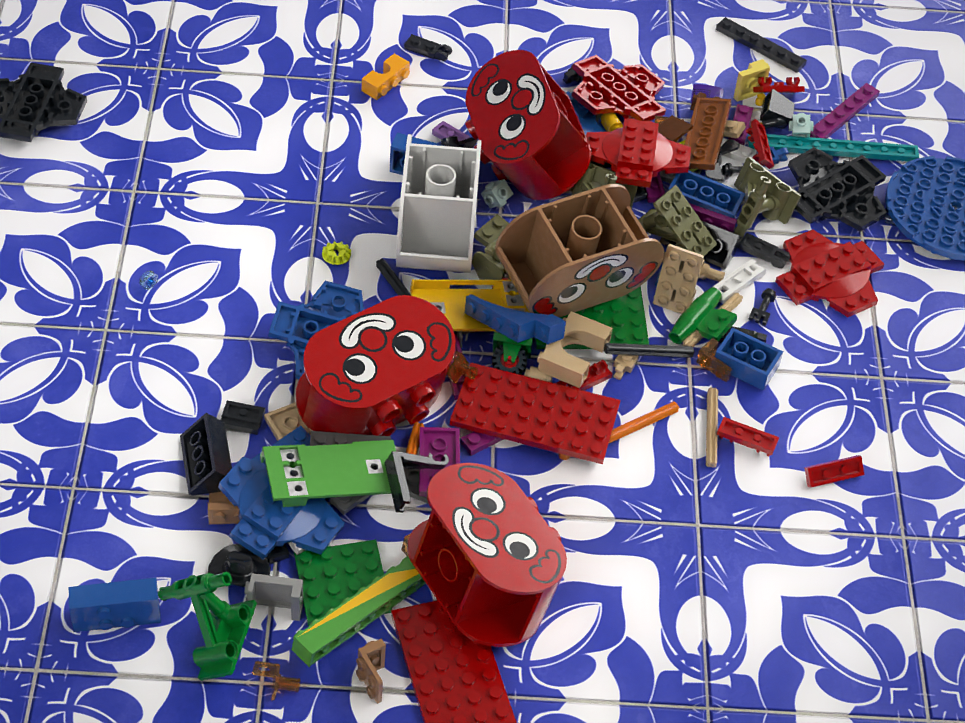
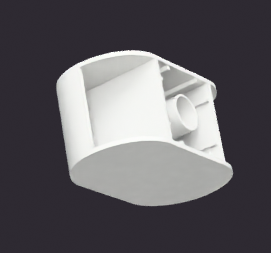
M408 134L399 207L396 267L471 273L481 140L477 142V149L413 144L412 134Z

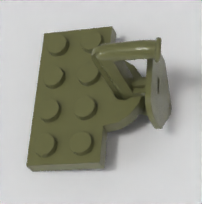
M498 214L474 234V238L486 247L484 253L478 251L473 255L472 265L479 280H502L504 273H507L496 255L495 246L498 237L509 222Z

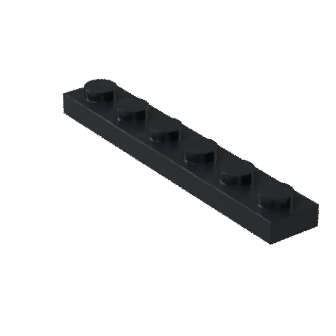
M725 17L716 25L715 30L796 73L806 65V59Z

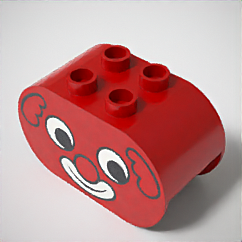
M511 50L485 63L472 78L465 99L471 119L465 122V125L475 140H481L480 160L483 164L491 161L493 163L491 167L499 181L503 179L505 181L509 180L527 198L547 200L563 194L581 179L591 160L590 145L569 96L540 64L535 55L529 51Z
M399 295L384 300L315 333L305 347L303 356L305 372L298 381L295 393L296 407L304 424L313 431L391 436L397 429L395 425L405 420L410 425L422 421L430 413L429 408L435 403L440 394L455 352V334L449 320L430 302L415 296Z
M458 463L440 470L431 479L427 488V500L432 509L428 520L420 523L410 534L407 542L408 557L449 618L463 635L477 643L494 647H507L525 642L537 632L566 570L567 556L565 548L561 543V537L554 527H549L540 515L534 499L527 497L519 485L505 473L478 463Z

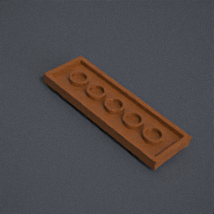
M697 97L690 122L693 125V129L687 133L684 144L691 147L689 169L715 170L731 108V99Z

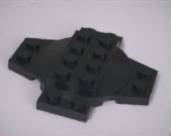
M30 63L26 73L19 75V79L15 81H9L8 78L0 79V137L32 142L34 136H38L40 130L50 126L77 125L87 103V96L69 88L64 89L61 82L64 68Z
M813 147L789 161L788 167L799 184L797 192L801 195L795 210L810 224L818 219L821 221L826 218L838 219L856 230L862 231L885 217L887 212L878 197L874 196L875 186L885 181L886 175L863 155L852 161L843 160V163L833 161L832 156Z

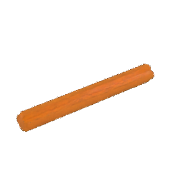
M673 401L614 428L609 443L677 413L679 406Z

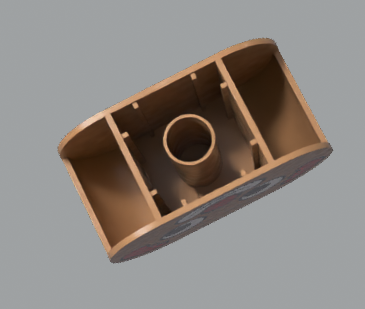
M608 184L531 208L513 219L501 232L495 246L496 255L530 313L553 314L557 317H562L570 314L571 311L577 312L622 297L644 284L660 267L664 258V248L658 240L649 238L630 208V194L624 186Z

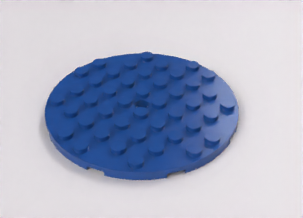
M928 156L905 163L901 169L894 172L886 189L885 202L892 221L911 241L931 253L949 259L965 261V160L946 156L945 159Z

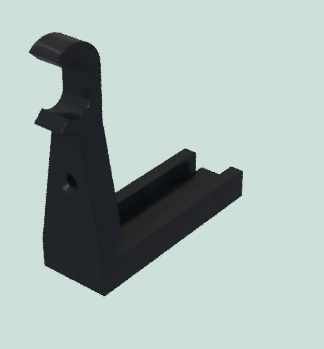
M391 452L384 464L396 513H403L405 511V504L411 503L404 470L444 469L449 462L446 454L442 457L441 461H435L431 453L425 457L404 452Z

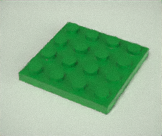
M376 539L329 546L322 554L308 550L298 555L294 552L298 579L303 580V604L308 626L315 619H321L331 608L335 609L341 605L342 601L347 597L351 598L360 588L370 585L376 577L384 575ZM392 608L384 614L391 613Z

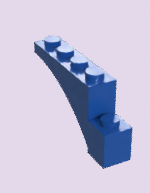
M472 294L466 296L465 314L517 343L532 337L546 344L564 339L566 321L553 314L545 315L518 311L490 303Z

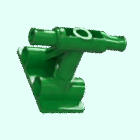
M228 572L216 575L212 573L198 576L191 575L188 578L175 581L170 586L160 587V591H158V597L162 601L172 598L177 600L191 598L205 642V646L197 647L193 651V660L201 668L198 679L201 681L233 674L257 605L255 600L229 605L213 593L217 588L231 584L232 577Z

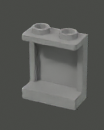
M252 573L250 582L246 581L245 585L246 601L255 600L257 605L291 609V620L300 621L303 608V580Z

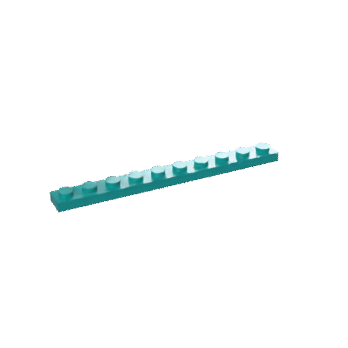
M748 134V136H747L748 147H750V148H752V149H755L754 146H753V143H754V142H751V141L748 140V137L751 136V135ZM766 134L769 147H774L775 150L785 147L789 153L802 154L815 147L830 156L857 158L863 155L868 159L907 162L919 158L918 145Z

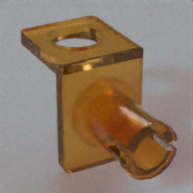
M455 351L452 358L453 363L447 372L448 377L455 384L461 376L475 379L478 373L477 368L469 366L465 356L461 352Z
M255 661L252 670L253 675L273 678L271 700H275L279 689L298 693L300 678L281 676L279 674L280 664ZM266 667V668H269L270 670H269V671H261V670H259L258 668Z

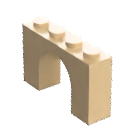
M571 311L567 318H563L566 321L564 339L546 344L545 351L539 353L537 358L539 363L538 371L580 388L588 376L590 363L570 355L563 347L570 344H581L603 353L605 343L610 342L613 328Z

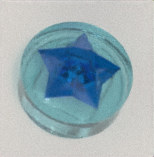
M147 271L141 276L139 284L145 290H149L158 282V275L153 271Z

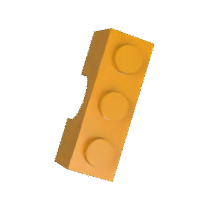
M394 53L383 62V74L372 70L362 78L361 91L375 100L385 96L388 91L409 76L410 62Z

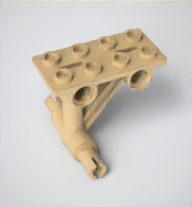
M668 244L666 252H664L663 265L653 304L682 314L693 302L698 278L703 280L709 278L720 282L724 279L725 272L710 268L709 264L704 263V256Z

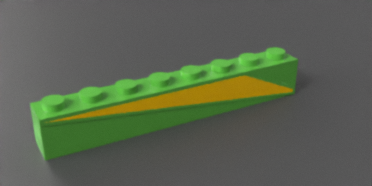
M406 556L399 565L390 567L383 576L376 577L370 585L360 588L354 596L344 599L341 605L335 609L331 608L321 619H315L308 628L298 631L293 637L291 650L310 667L426 584L409 557Z

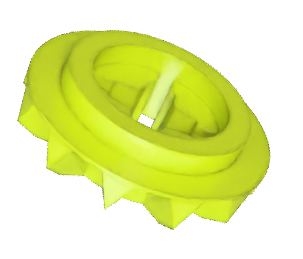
M334 240L332 244L327 243L323 247L322 257L326 262L333 265L344 264L351 258V249H349L348 244L344 245L342 241L336 243Z

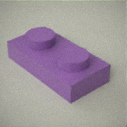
M442 121L432 129V135L440 140L458 136V141L470 138V136L445 121Z

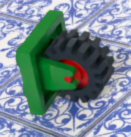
M494 332L493 368L522 375V372L524 373L526 370L527 358L530 359L532 338L517 343L501 333Z

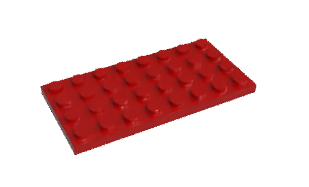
M471 362L449 425L603 464L621 400Z
M438 600L391 610V617L424 723H517L491 646L477 643L463 635L454 625Z

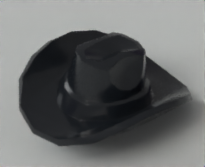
M240 544L224 547L214 555L208 565V573L216 575L228 572L232 577L231 585L245 587L246 581L250 582L252 573L270 576L271 571L267 557L263 560Z

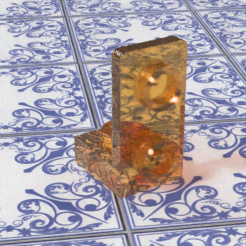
M712 338L699 350L697 363L716 377L727 382L732 369L715 358L719 342Z

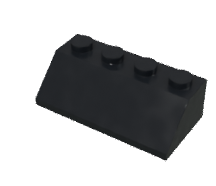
M702 221L717 243L704 256V260L726 269L736 253L742 236ZM662 237L660 239V243L666 246L677 243Z
M205 413L180 435L188 494L191 496L221 492L218 488L219 483L232 469L225 424L216 417Z

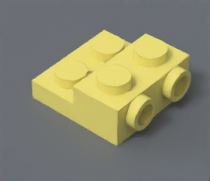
M761 59L749 63L747 70L738 73L733 97L737 102L759 94L753 93V87L760 86L758 84V77H764V82H766V77H768L770 71L769 64Z

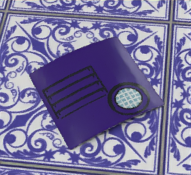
M694 84L692 98L698 92L705 93L707 95L706 98H713L715 96L723 98L724 89L711 85Z

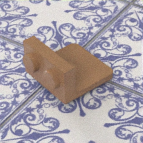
M222 491L209 493V525L238 524L240 522L238 506H234Z
M382 638L377 641H370L364 647L359 648L358 658L356 659L358 665L356 675L360 682L364 681L367 686L368 696L370 699L374 698L377 704L382 702L383 681L377 670L385 667L386 644Z

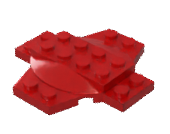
M597 55L573 63L572 69L582 76L583 80L572 91L571 96L594 115L618 113L625 119L634 118L639 121H651L665 115L666 109L655 101V96L664 87L665 82L644 65L623 66V69H615L613 64L606 63Z
M624 118L623 127L614 131L587 132L586 134L591 148V161L600 164L609 163L612 166L611 170L616 172L617 180L615 183L648 188L651 186L652 177H656L660 171L665 170L666 174L688 173L691 147L666 139L662 134L658 133L659 123Z
M813 229L784 241L783 247L785 252L790 255L789 261L792 265L790 271L777 276L775 282L796 306L809 300L818 301L819 299H825L830 302V307L846 317H850L877 305L878 298L869 278L870 274L883 269L884 263L863 241L855 244L851 242L845 244L834 243Z

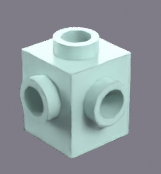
M804 113L793 114L792 121H789V131H792V136L810 137V131H813V121H810V115Z
M505 179L487 184L485 186L486 189L481 193L489 208H501L507 203L506 200L513 195Z

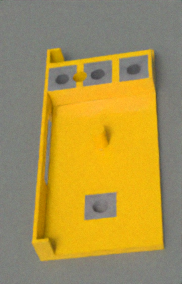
M412 279L411 296L424 299L440 308V311L449 320L453 331H496L465 314L466 296L471 294L502 307L529 312L511 280ZM450 285H494L493 289H449Z

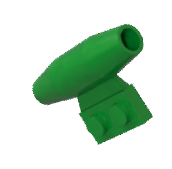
M711 287L697 297L679 316L669 333V338L673 343L681 344L697 330L702 337L718 343L737 321V314L722 308L715 309L722 294L717 288Z

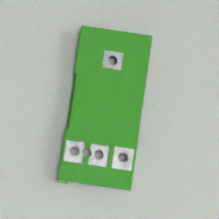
M394 440L352 442V444L305 446V444L262 447L260 459L261 463L265 460L273 501H282L283 507L306 506L307 500L314 498L391 494L384 462L392 451H396ZM374 465V466H376L378 469H377V470H374V469L371 468V466Z

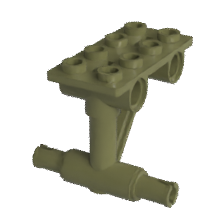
M751 157L746 158L734 183V186L739 191L745 193L743 199L745 204L742 206L741 213L737 219V227L734 233L743 238L747 229L752 227L759 213H762L768 220H779L783 224H787L801 198L798 192Z
M589 163L584 175L568 191L575 195L604 185L619 184L624 186L629 192L631 198L630 208L632 209L638 186L615 183L617 180L616 172Z
M676 185L653 203L655 209H650L638 219L646 233L677 242L674 246L703 256L717 245Z

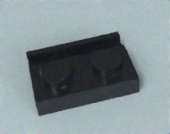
M227 400L221 415V421L224 422L225 429L258 435L264 418L265 408Z

